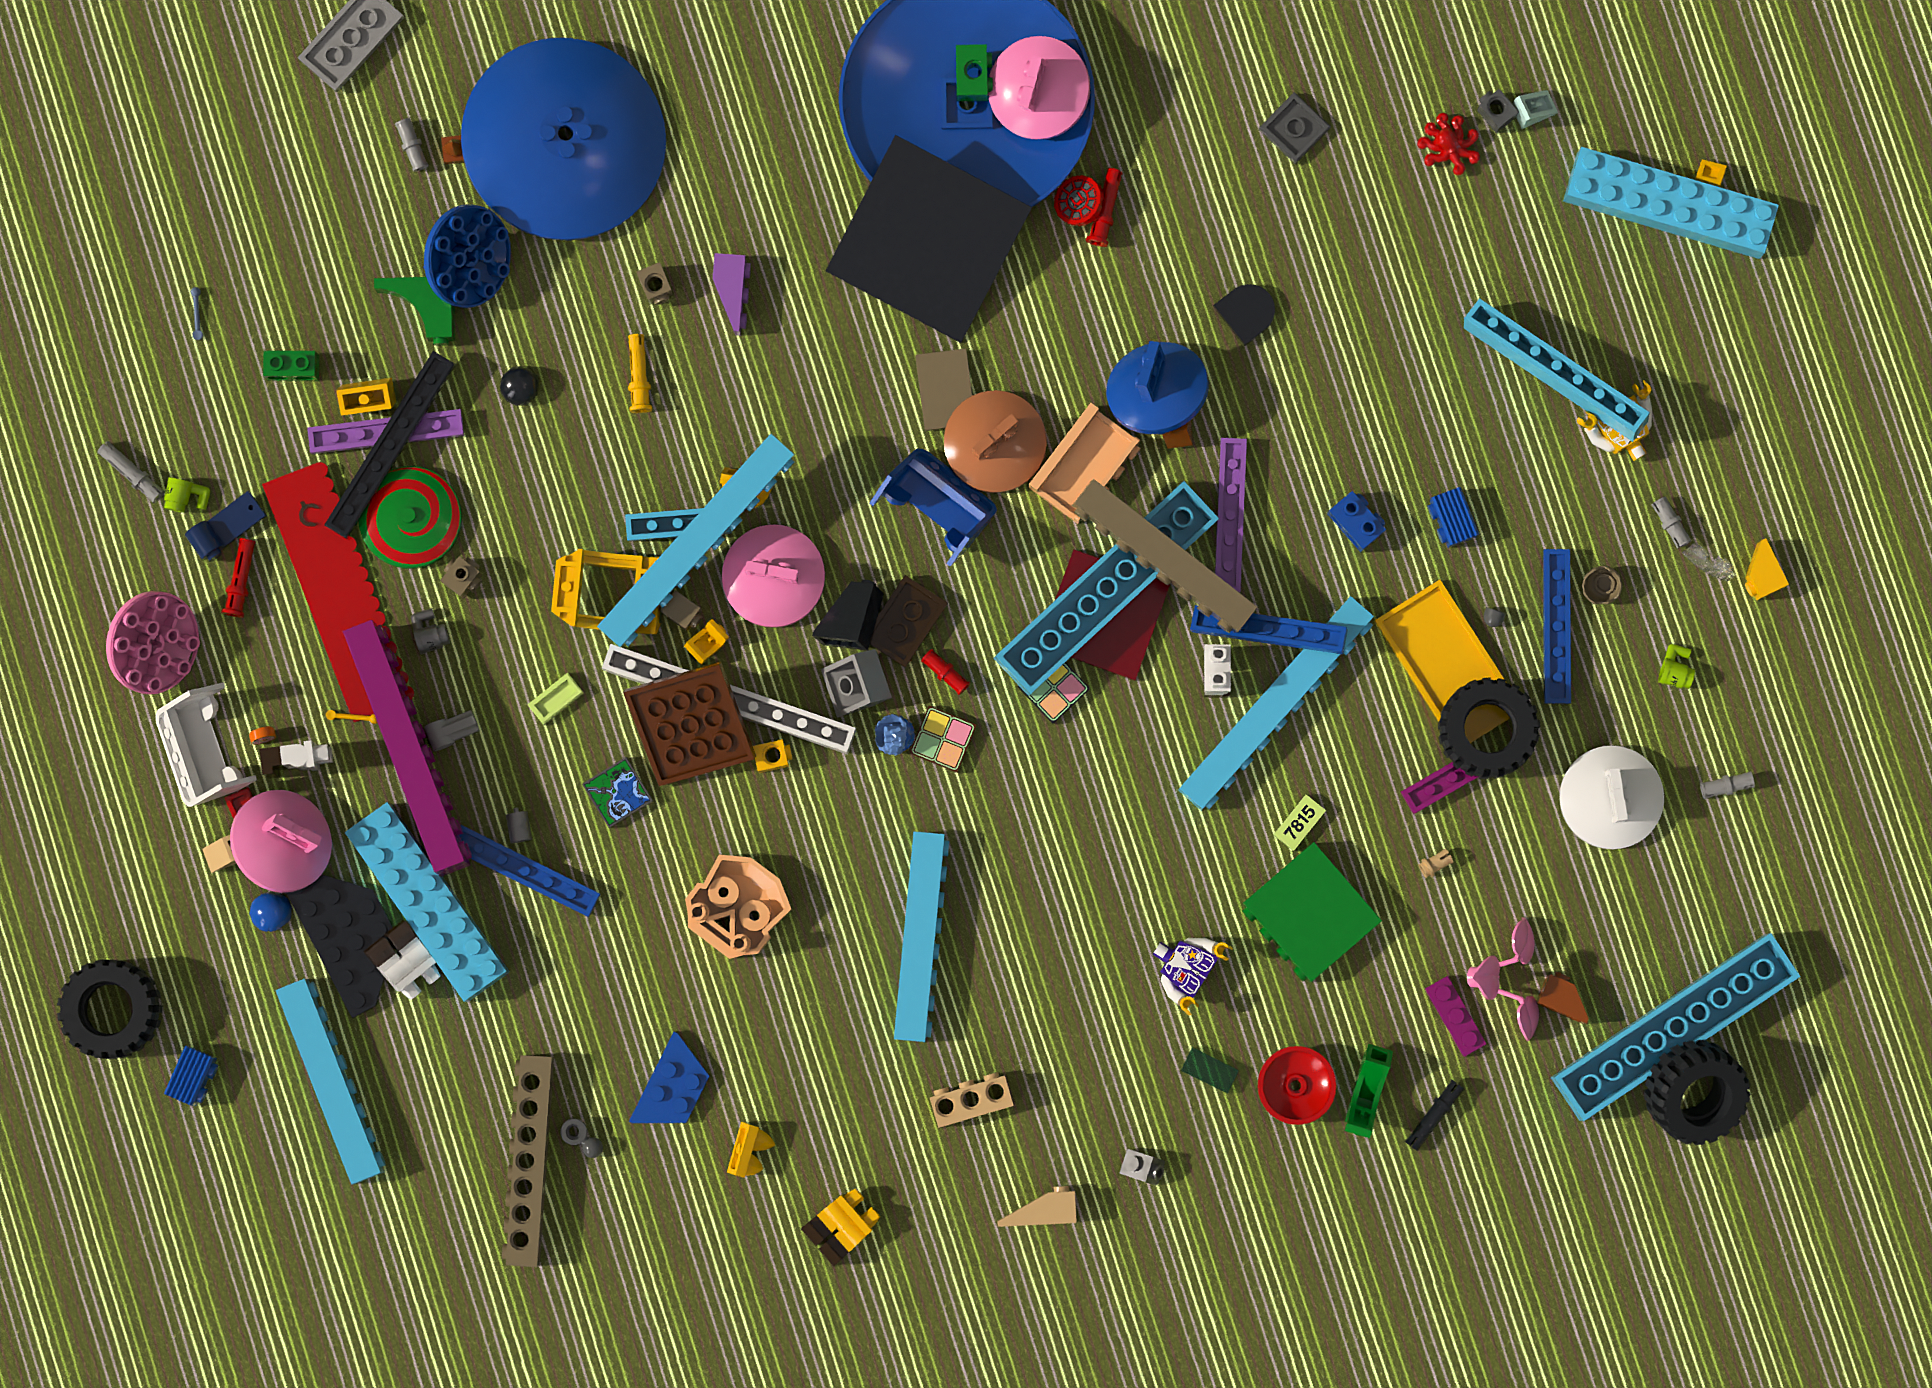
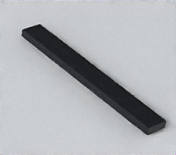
M435 351L431 353L324 524L326 527L348 539L455 368V363Z

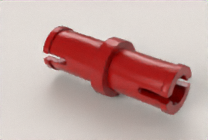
M933 649L929 650L922 658L921 662L938 675L937 679L945 681L958 695L962 694L970 685L969 681L953 669L954 665L952 663L948 664Z

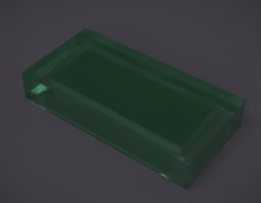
M1192 1047L1180 1071L1228 1094L1239 1070Z

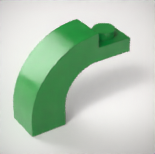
M1368 1043L1345 1119L1346 1132L1370 1139L1380 1095L1391 1066L1392 1050Z

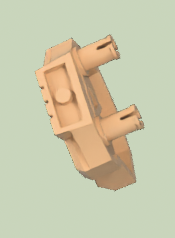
M718 855L705 882L697 883L685 899L688 911V928L729 959L742 955L760 954L771 939L769 932L792 911L781 880L751 857ZM721 888L728 889L729 893L726 897L719 895ZM753 911H757L760 914L759 919L756 921L750 919V914ZM730 917V933L715 921Z

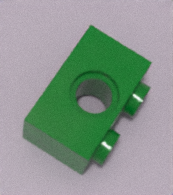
M987 44L956 45L957 101H988V93L993 90V82L991 77H987V68H992V52H987ZM971 68H978L981 71V75L977 78H972L967 72Z

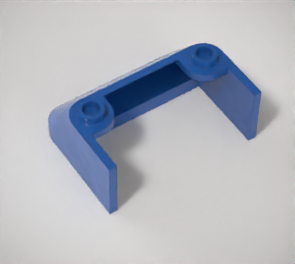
M915 449L890 472L869 503L874 506L883 497L893 505H905L909 501L948 532L944 537L948 549L954 552L946 563L950 567L966 552L997 511L995 504L980 491L964 483L948 466L924 449Z

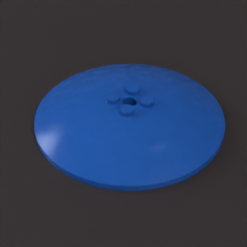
M549 38L533 41L511 50L496 60L485 71L473 88L465 107L461 127V147L466 170L476 191L483 201L504 221L519 230L538 237L553 240H578L594 237L612 230L628 220L641 208L652 193L661 174L666 151V131L662 111L655 94L643 76L628 61L610 49L589 41L574 38ZM561 128H568L572 131L573 137L567 141L562 140L558 136V131Z

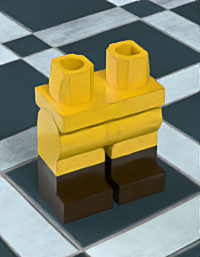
M856 1188L846 1195H840L801 1228L815 1246L821 1243L835 1229L838 1231L819 1248V1251L833 1267L873 1230L872 1227L881 1217L873 1207H870L863 1215L855 1209L865 1199Z

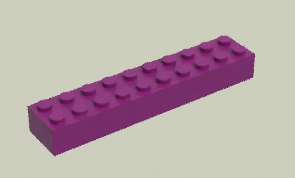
M373 620L344 630L345 639L434 872L443 877L470 866L469 859L472 858L470 848L467 843L461 841L459 836L463 834L462 827L458 819L451 815L450 811L454 810L449 795L442 791L441 787L445 786L440 771L437 772L436 768L434 769L432 765L433 762H436L431 748L424 744L423 739L427 738L422 724H419L414 718L417 710L413 700H410L408 696L406 697L404 692L408 690V686L403 675L401 676L396 671L395 667H398L399 663L395 653L391 652V649L387 647L390 639L385 628H382L381 624L377 625Z

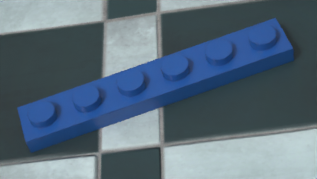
M1570 549L1543 550L1544 704H1571Z
M1198 605L1194 607L1190 627L1192 633L1343 654L1348 632L1347 627L1253 613L1239 632L1234 633L1231 631L1228 633L1218 626L1219 620L1214 616L1210 615V617H1207L1197 609Z
M461 825L463 834L459 836L461 841L467 843L472 854L470 859L590 917L601 895L600 893Z

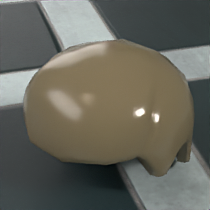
M1608 566L1592 568L1585 575L1582 583L1584 596L1593 604H1610L1620 596L1623 587L1621 575L1615 569Z

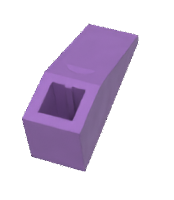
M715 253L713 281L735 335L741 336V329H746L747 314L742 312L743 303L748 304L749 288H745V278L750 279L751 263H747L745 255Z

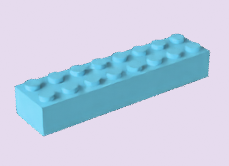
M1581 147L1576 155L1563 202L1760 259L1765 254L1779 206L1772 202Z
M386 802L345 832L464 1002H469L510 972L445 879L434 872L428 855L392 804Z

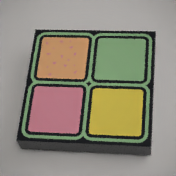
M1066 662L1029 696L1019 686L1017 687L1052 724L1060 719L1090 690V687Z

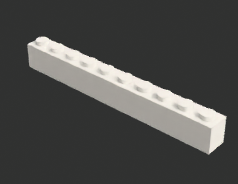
M610 644L602 669L608 673L640 684L689 671ZM730 685L742 719L848 755L856 733L855 727Z

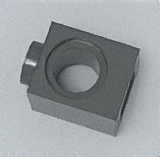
M1500 89L1494 93L1489 91L1479 99L1481 104L1477 112L1495 133H1498L1514 120L1519 113ZM1490 105H1499L1502 108V113H1492Z

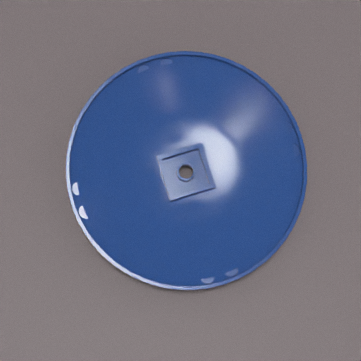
M886 0L871 14L856 34L847 52L839 84V111L843 133L853 158L870 182L894 136L897 135L1031 207L1046 199L1069 176L1086 146L1094 116V79L1085 48L1068 20L1047 0ZM1046 36L1066 43L1081 57L1089 74L1090 95L1084 113L1076 124L1065 133L1049 139L1033 140L1016 135L1002 125L991 108L989 96L988 101H974V106L970 110L962 109L959 105L960 101H957L956 45L987 44V52H992L993 67L1004 50L1024 38ZM971 68L967 74L972 78H977L981 75V71L978 68ZM987 68V77L990 76L992 68Z

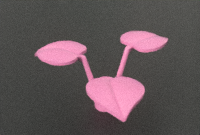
M1522 917V920L1516 924L1512 934V948L1515 956L1499 962L1496 956H1488L1478 967L1469 968L1467 981L1470 987L1479 988L1487 1000H1493L1497 994L1518 1000L1521 1004L1517 1009L1518 1024L1526 1041H1530L1539 1021V1007L1536 999L1533 996H1527L1524 999L1522 996L1499 989L1500 967L1516 963L1519 960L1522 964H1528L1533 956L1535 947L1533 931L1525 917Z

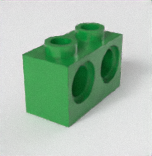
M264 351L263 376L268 381H319L320 356L316 351Z

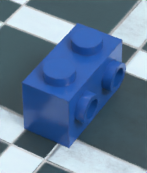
M1351 491L1332 507L1327 515L1361 553L1386 531L1384 527L1386 523L1378 513H1371L1366 507L1369 505L1367 500L1360 493L1356 495Z

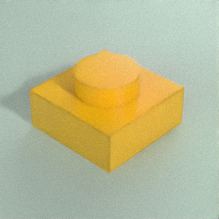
M1701 160L1695 180L1721 187L1727 165Z

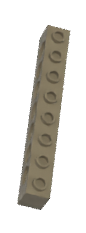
M520 1055V1060H516L515 1076H519L518 1086H514L513 1102H517L516 1113L512 1112L511 1128H515V1139H510L509 1154H513V1165L508 1166L507 1180L512 1181L511 1191L506 1192L505 1202L506 1207H510L509 1217L504 1219V1233H508L507 1244L503 1243L502 1259H506V1265L540 1266L554 1057ZM534 1074L539 1078L540 1084L538 1088L531 1090L528 1088L526 1081L530 1075ZM528 1101H534L538 1106V1111L533 1116H529L525 1112V1104ZM527 1127H532L536 1131V1137L532 1142H527L523 1138V1131ZM525 1153H530L534 1157V1164L530 1168H525L521 1164V1157ZM523 1179H527L532 1183V1191L529 1194H523L519 1189V1184ZM522 1205L527 1206L531 1212L529 1219L526 1221L521 1220L517 1215L518 1208ZM519 1232H524L528 1235L529 1241L525 1247L519 1246L515 1241V1237Z

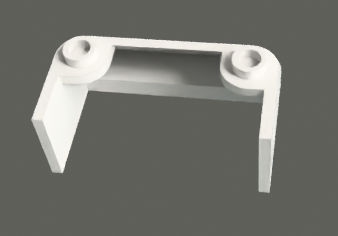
M224 682L189 690L156 712V724L181 798L188 807L239 791L257 780L255 775L243 778L242 773L235 766L226 767L210 720L216 716L218 711V702L214 698V694L225 688Z

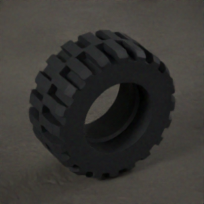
M1491 677L1482 678L1478 681L1468 682L1463 687L1461 686L1448 699L1441 711V718L1438 722V730L1440 732L1438 738L1440 745H1443V753L1446 758H1450L1453 762L1452 765L1457 769L1464 770L1465 774L1471 777L1473 775L1479 776V779L1492 777L1496 779L1516 771L1532 755L1540 736L1538 734L1540 720L1536 716L1538 711L1536 706H1532L1530 703L1529 695L1526 692L1523 694L1519 690L1520 687L1516 684L1510 685L1506 683V680L1500 678L1497 680H1491ZM1486 704L1495 705L1503 709L1513 724V734L1508 745L1500 751L1491 753L1482 752L1473 747L1468 741L1464 729L1468 714L1474 708Z
M113 959L96 960L94 963H87L81 966L80 971H74L69 976L71 979L69 983H64L61 989L64 992L63 996L58 998L57 1005L60 1006V1013H57L58 1021L62 1022L63 1027L60 1029L63 1035H67L70 1039L68 1042L73 1047L79 1048L80 1052L101 1059L125 1058L131 1056L133 1052L143 1049L145 1047L144 1044L147 1041H151L155 1036L153 1032L155 1028H159L161 1020H158L159 1013H162L163 1005H159L161 995L159 990H156L154 987V980L148 977L140 967H136L126 961ZM104 985L122 987L130 995L133 1004L132 1017L128 1025L123 1030L113 1034H105L96 1030L91 1025L87 1014L90 997L99 987Z
M1693 1040L1683 1042V1046L1678 1044L1673 1046L1668 1054L1664 1052L1659 1057L1661 1060L1657 1065L1654 1063L1650 1069L1652 1072L1651 1076H1647L1645 1085L1648 1089L1644 1091V1099L1647 1101L1646 1107L1648 1112L1672 1138L1689 1145L1693 1142L1695 1145H1703L1705 1141L1709 1143L1717 1141V1137L1721 1135L1725 1137L1730 1133L1729 1130L1733 1126L1737 1127L1740 1123V1116L1745 1115L1748 1108L1745 1104L1750 1101L1751 1093L1748 1091L1750 1089V1082L1746 1077V1071L1726 1050L1713 1042L1697 1040L1695 1043ZM1713 1076V1086L1709 1095L1700 1104L1692 1108L1681 1109V1101L1687 1088L1702 1077Z

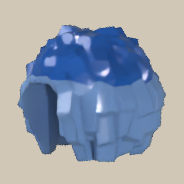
M896 714L884 716L875 726L876 745L885 754L897 756L913 744L915 737L914 727L911 722Z

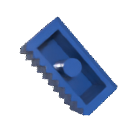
M1461 487L1430 499L1428 510L1433 520L1437 519L1440 527L1437 529V533L1442 544L1446 543L1447 547L1450 548L1478 537L1477 527Z
M185 1046L164 1094L190 1106H196L198 1102L202 1103L208 1091L204 1087L208 1079H213L217 1072L218 1065L215 1064L217 1058L193 1047Z

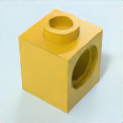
M783 739L753 746L758 773L789 767L788 760L793 759L790 745H784ZM771 749H777L781 754L780 759L775 763H771L766 759V754Z

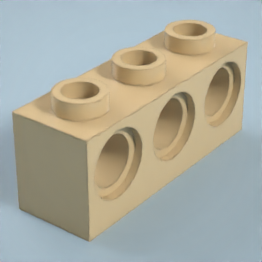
M997 1072L983 1076L984 1082L975 1084L974 1080L959 1083L960 1089L949 1091V1087L933 1091L935 1096L930 1097L938 1128L1014 1106L1005 1076L1000 1077ZM999 1084L1002 1086L1004 1094L1000 1099L994 1100L989 1096L988 1089L991 1085ZM969 1091L975 1092L979 1097V1101L974 1107L966 1106L963 1101L964 1095ZM943 1099H949L953 1102L954 1108L949 1114H942L938 1109V1104Z

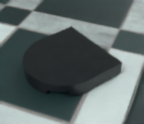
M1245 284L1235 288L1213 305L1214 309L1244 346L1263 333L1271 325L1275 315V305L1271 295L1264 288L1253 284Z

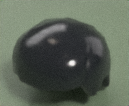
M525 366L512 367L501 379L500 392L508 403L515 406L527 405L537 396L540 381L532 369Z

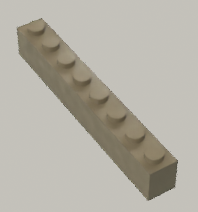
M1095 479L1089 482L1072 504L1076 508L1074 513L1084 521L1090 519L1096 524L1095 529L1105 537L1110 535L1117 540L1115 545L1125 553L1131 551L1137 556L1136 561L1146 569L1151 567L1158 573L1156 577L1166 585L1171 583L1177 587L1178 590L1176 592L1187 601L1192 599L1198 604L1197 609L1205 616H1214L1219 620L1218 626L1228 633L1231 631L1234 633L1239 632L1256 610V605Z

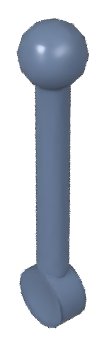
M193 287L190 292L194 302L195 331L192 336L195 340L203 338V333L200 331L198 300L201 291L198 287Z

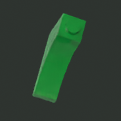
M427 277L374 278V289L377 293L400 297L416 308L424 322L426 338L429 342H433L435 346L449 345L448 342L455 341V306L442 301L434 293Z

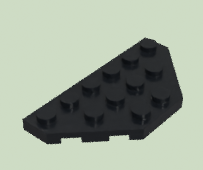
M321 875L307 887L298 891L287 892V896L351 1017L355 1018L376 1007L385 977L363 951L379 938L385 937L384 934L391 930L393 925L375 891Z

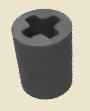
M513 808L514 813L506 815L510 843L532 840L528 812H519L518 808Z

